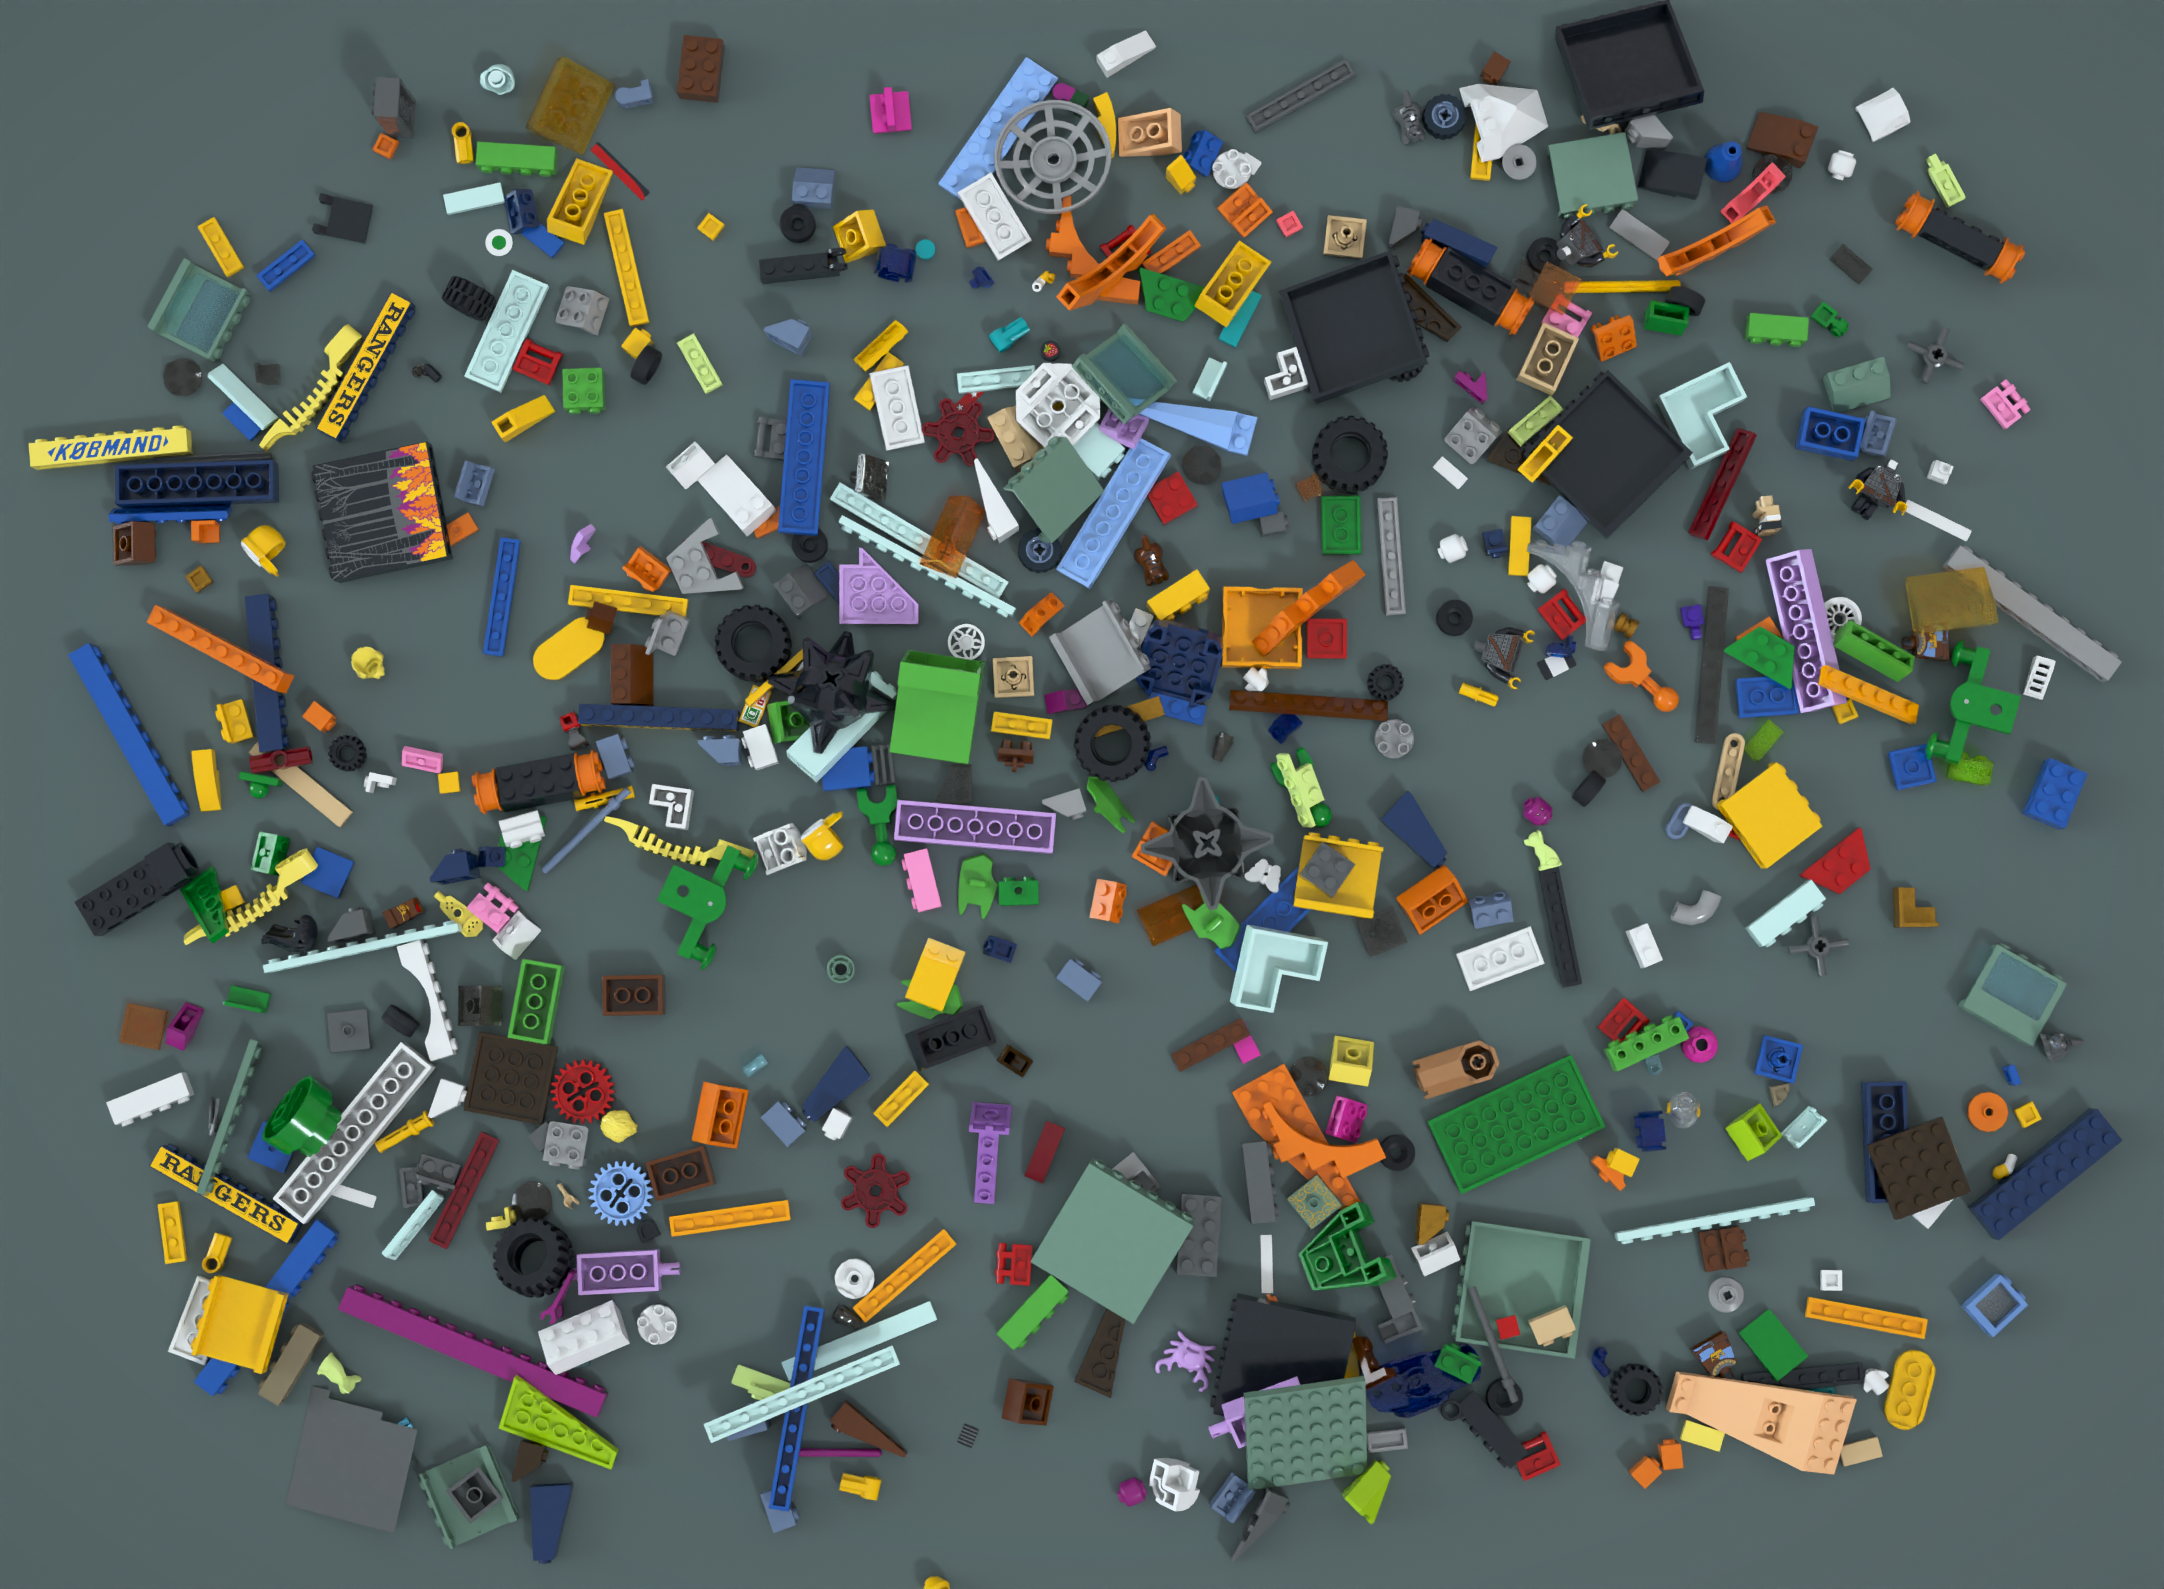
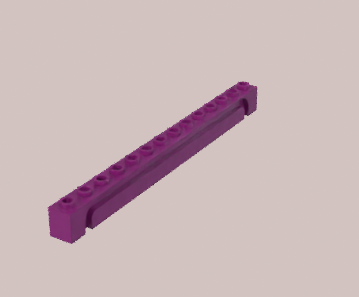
M354 1284V1286L347 1287L338 1308L342 1312L510 1382H513L517 1374L553 1400L594 1417L600 1415L608 1396V1392L604 1391L605 1388L600 1385L594 1384L591 1386L586 1384L587 1380L575 1376L574 1379L567 1376L568 1372L566 1371L555 1375L545 1362L538 1361L536 1363L531 1361V1357L526 1354L512 1353L513 1349L502 1345L500 1348L495 1346V1342L490 1339H478L473 1332L467 1330L464 1332L459 1331L456 1325L448 1322L446 1325L438 1322L439 1318L435 1316H423L420 1314V1310L412 1307L406 1309L402 1307L401 1302L392 1299L387 1301L383 1299L384 1296L377 1292L370 1294L365 1291L366 1288Z

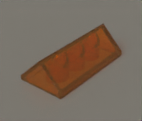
M969 495L948 497L920 561V565L957 578L985 513V510Z
M1197 885L1137 910L1152 946L1193 929L1185 915L1182 904L1187 905L1194 911L1204 904Z

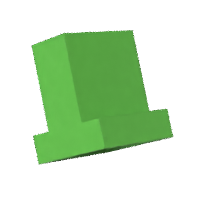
M907 650L900 662L897 684L899 687L889 752L968 764L972 754L980 691L983 684L986 662Z

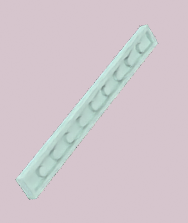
M842 483L838 484L830 497L832 502L998 599L1009 583Z
M841 516L839 524L844 532L848 534L856 533L859 535L858 539L867 544L871 541L876 544L875 548L884 553L886 551L893 553L892 557L901 562L904 560L910 562V567L915 570L921 571L923 569L928 572L927 576L936 581L940 578L945 581L944 585L953 590L956 588L962 590V594L970 599L973 597L979 599V603L984 607L990 608L992 606L996 608L999 615L1005 618L1008 615L1013 617L1016 611L1015 607L847 517Z
M452 920L443 922L441 927H436L435 924L424 926L423 931L416 932V929L404 931V935L397 936V933L385 935V939L381 940L373 937L365 939L366 943L358 944V941L346 943L344 948H339L338 945L327 947V951L321 953L319 950L308 951L307 956L300 957V954L288 956V960L281 961L280 958L268 960L269 964L263 965L264 973H273L407 944L417 940L463 931L462 925Z
M1806 1197L1614 1232L1616 1241L1628 1244L1632 1243L1633 1239L1640 1237L1642 1241L1653 1239V1235L1660 1234L1661 1237L1671 1236L1673 1231L1680 1230V1233L1692 1232V1228L1700 1227V1230L1712 1228V1224L1717 1223L1720 1226L1731 1225V1221L1739 1220V1223L1751 1221V1217L1756 1216L1759 1219L1770 1218L1772 1213H1778V1216L1790 1214V1210L1797 1209L1798 1212L1809 1211V1207L1815 1206L1814 1198Z
M892 1345L704 1424L710 1442L713 1443L900 1365Z

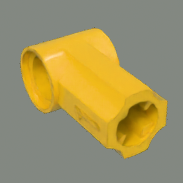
M458 122L452 127L457 163L466 164L474 162L472 132L465 123ZM460 129L467 130L466 135L463 137L457 136Z
M215 1232L207 1256L202 1262V1267L207 1273H217L224 1268V1260L232 1241L231 1237ZM213 1258L218 1263L214 1270L209 1266V1262Z
M843 1473L839 1490L858 1494L862 1498L877 1500L882 1480L872 1476L862 1477Z

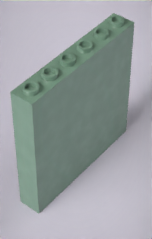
M1092 1158L1033 1256L1031 1263L1134 1324L1193 1228L1196 1220L1193 1219L1190 1213L1186 1211L1181 1212L1176 1209L1172 1202L1163 1201L1158 1198L1159 1196L1155 1192L1143 1189L1137 1181H1130L1120 1171L1108 1168L1102 1160Z
M1470 1220L1469 1224L1465 1226L1464 1233L1467 1236V1243L1463 1244L1462 1256H1465L1464 1264H1460L1459 1276H1462L1461 1284L1457 1285L1456 1296H1459V1302L1454 1306L1456 1324H1452L1451 1336H1454L1453 1340L1490 1346L1468 1288L1476 1286L1499 1348L1575 1359L1591 1239ZM1565 1305L1576 1330L1572 1331L1573 1335L1563 1339L1561 1336L1554 1339V1343L1543 1346V1344L1538 1345L1528 1320ZM1516 1315L1520 1335L1501 1340L1495 1319Z

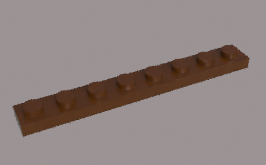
M1230 690L1229 710L1387 721L1388 701Z

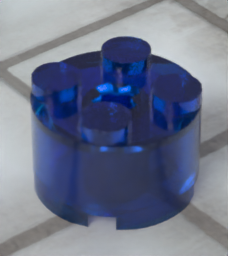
M886 244V247L879 248L874 274L878 273V277L893 282H899V279H905L904 283L911 282L917 258L915 255L916 251L912 249H897L898 246L894 244Z
M1662 1110L1638 1112V1116H1634L1635 1128H1639L1640 1135L1636 1136L1637 1148H1641L1642 1152L1666 1150V1146H1662V1142L1666 1141L1664 1119H1659V1114H1663Z

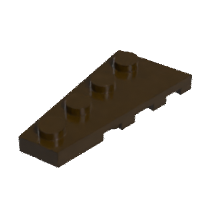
M1405 273L1403 276L1406 284L1403 285L1405 292L1408 291L1412 302L1409 303L1411 310H1415L1418 318L1415 324L1448 342L1462 327Z
M1508 428L1485 461L1523 475L1518 471V468L1526 461L1523 458L1525 453L1523 449L1530 442L1527 441L1524 445L1520 446L1508 433L1510 428ZM1541 474L1536 479V481L1552 486Z
M1107 1308L1074 1382L1111 1398L1125 1319Z

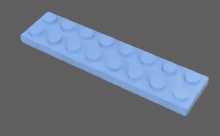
M1026 57L939 182V186L960 199L957 194L959 191L989 173L993 175L996 171L994 163L995 147L1001 130L1023 108L1045 101L1058 82V78ZM1036 112L1028 115L1016 125L1024 131ZM1012 132L1008 134L1003 145L1001 161L1004 160L1018 140V137Z
M1142 438L1135 449L1129 448L1056 569L1058 572L1091 589L1170 459V453Z

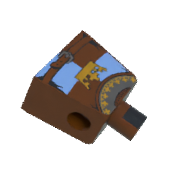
M1947 622L1913 629L1911 637L1901 638L1902 649H1912V655L1919 659L1940 662L1949 660Z
M1721 1330L1689 1348L1690 1352L1709 1375L1715 1376L1720 1374L1721 1378H1734L1729 1367L1736 1364L1737 1360L1725 1331Z

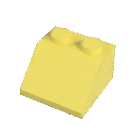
M1335 1035L1329 1068V1080L1368 1087L1372 1072L1374 1042Z

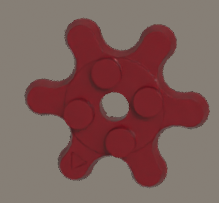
M944 398L939 403V408L943 414L942 419L937 423H924L922 432L925 436H933L939 440V447L934 452L936 462L944 463L951 454L957 453L962 456L963 462L967 466L975 465L974 460L978 459L974 451L975 445L978 442L988 443L993 441L995 433L991 428H982L977 423V418L983 411V406L980 402H971L966 410L959 411L954 407L952 400ZM955 428H962L964 430V435L961 438L953 435Z
M880 1153L873 1155L869 1170L862 1172L854 1166H849L844 1171L845 1178L853 1183L854 1191L851 1195L845 1196L841 1200V1207L846 1211L856 1207L863 1208L866 1212L865 1223L869 1228L878 1227L880 1215L885 1210H891L898 1216H902L907 1212V1204L898 1198L897 1192L900 1187L910 1182V1175L906 1171L889 1174L885 1169L886 1158ZM873 1185L881 1187L882 1192L879 1196H873L870 1193V1188Z

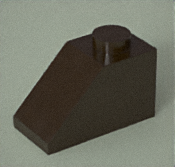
M523 1439L520 1442L511 1482L518 1481L540 1467L543 1462L546 1463L549 1451L546 1450L547 1446Z

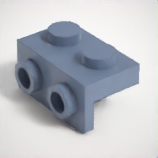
M1871 410L1870 415H1867L1865 418L1864 427L1866 428L1864 434H1862L1860 448L1863 453L1886 457L1897 420L1893 417L1876 414L1875 411Z
M465 460L458 485L455 489L454 498L465 503L484 507L495 469Z
M1496 892L1488 896H1476L1468 900L1475 929L1514 922L1512 904L1507 892Z
M1231 1472L1208 1505L1233 1524L1241 1516L1246 1505L1253 1499L1256 1490L1252 1489L1249 1491L1247 1482Z

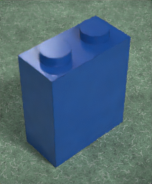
M1267 472L1221 483L1224 501L1232 524L1278 513L1277 505H1280L1278 493L1274 494L1275 484L1273 479H1269Z
M867 746L850 748L822 777L823 791L872 787L871 782H875L874 770L870 771V763H873L872 751H868Z

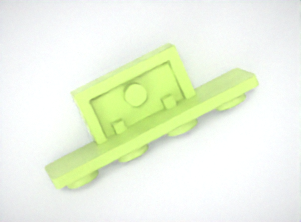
M1277 754V765L1284 777V784L1290 793L1291 803L1296 809L1299 823L1302 827L1312 828L1316 826L1310 807L1325 799L1312 764L1307 763L1295 770L1289 754Z
M740 1364L737 1366L731 1381L734 1385L748 1389V1393L752 1394L751 1397L757 1400L765 1399L790 1388L789 1382Z

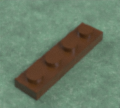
M1619 714L1602 724L1641 791L1644 792L1660 782L1659 778L1621 715Z
M1241 1017L1172 1053L1171 1056L1181 1072L1251 1034Z

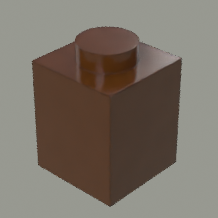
M1494 51L1482 70L1480 77H1482L1485 83L1497 86L1511 61Z
M594 601L593 608H588L585 619L589 620L587 628L610 634L617 608Z

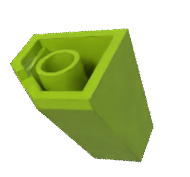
M1376 1459L1370 1463L1366 1471L1359 1475L1342 1492L1344 1499L1361 1516H1364L1371 1525L1375 1522L1391 1478L1388 1472L1390 1468L1382 1460L1378 1462Z

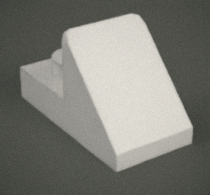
M1604 561L1591 599L1610 605L1618 589V582L1623 567Z

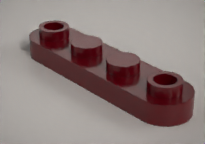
M702 542L713 567L729 573L737 571L739 576L744 578H750L755 574L756 564L752 559ZM744 564H749L748 570L742 569Z

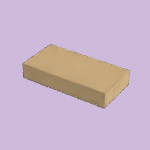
M1877 1436L1844 1444L1840 1453L1844 1467L1883 1457Z

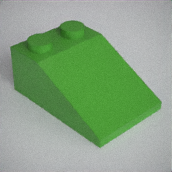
M788 701L767 705L773 744L797 741L810 728V723Z

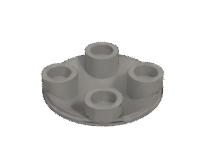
M1391 719L1380 724L1375 732L1374 741L1376 748L1382 755L1388 758H1400L1411 750L1414 743V734L1411 727L1404 721Z

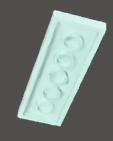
M512 270L464 375L465 378L502 393L549 289L547 284Z

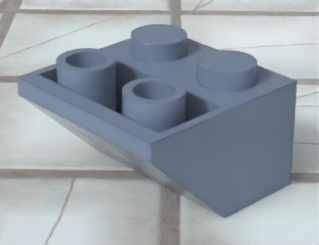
M724 735L723 739H717L715 736H703V740H698V744L722 766L743 765L742 742L735 735Z

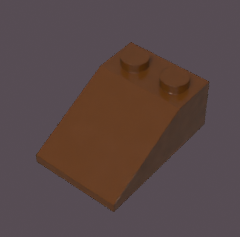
M1759 112L1746 149L1801 169L1806 163L1818 126L1798 119Z

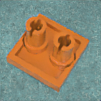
M1615 315V319L1614 317L1609 319V324L1603 326L1601 323H1597V326L1594 324L1591 327V332L1595 335L1598 358L1601 362L1637 347L1634 323L1630 315L1623 318Z

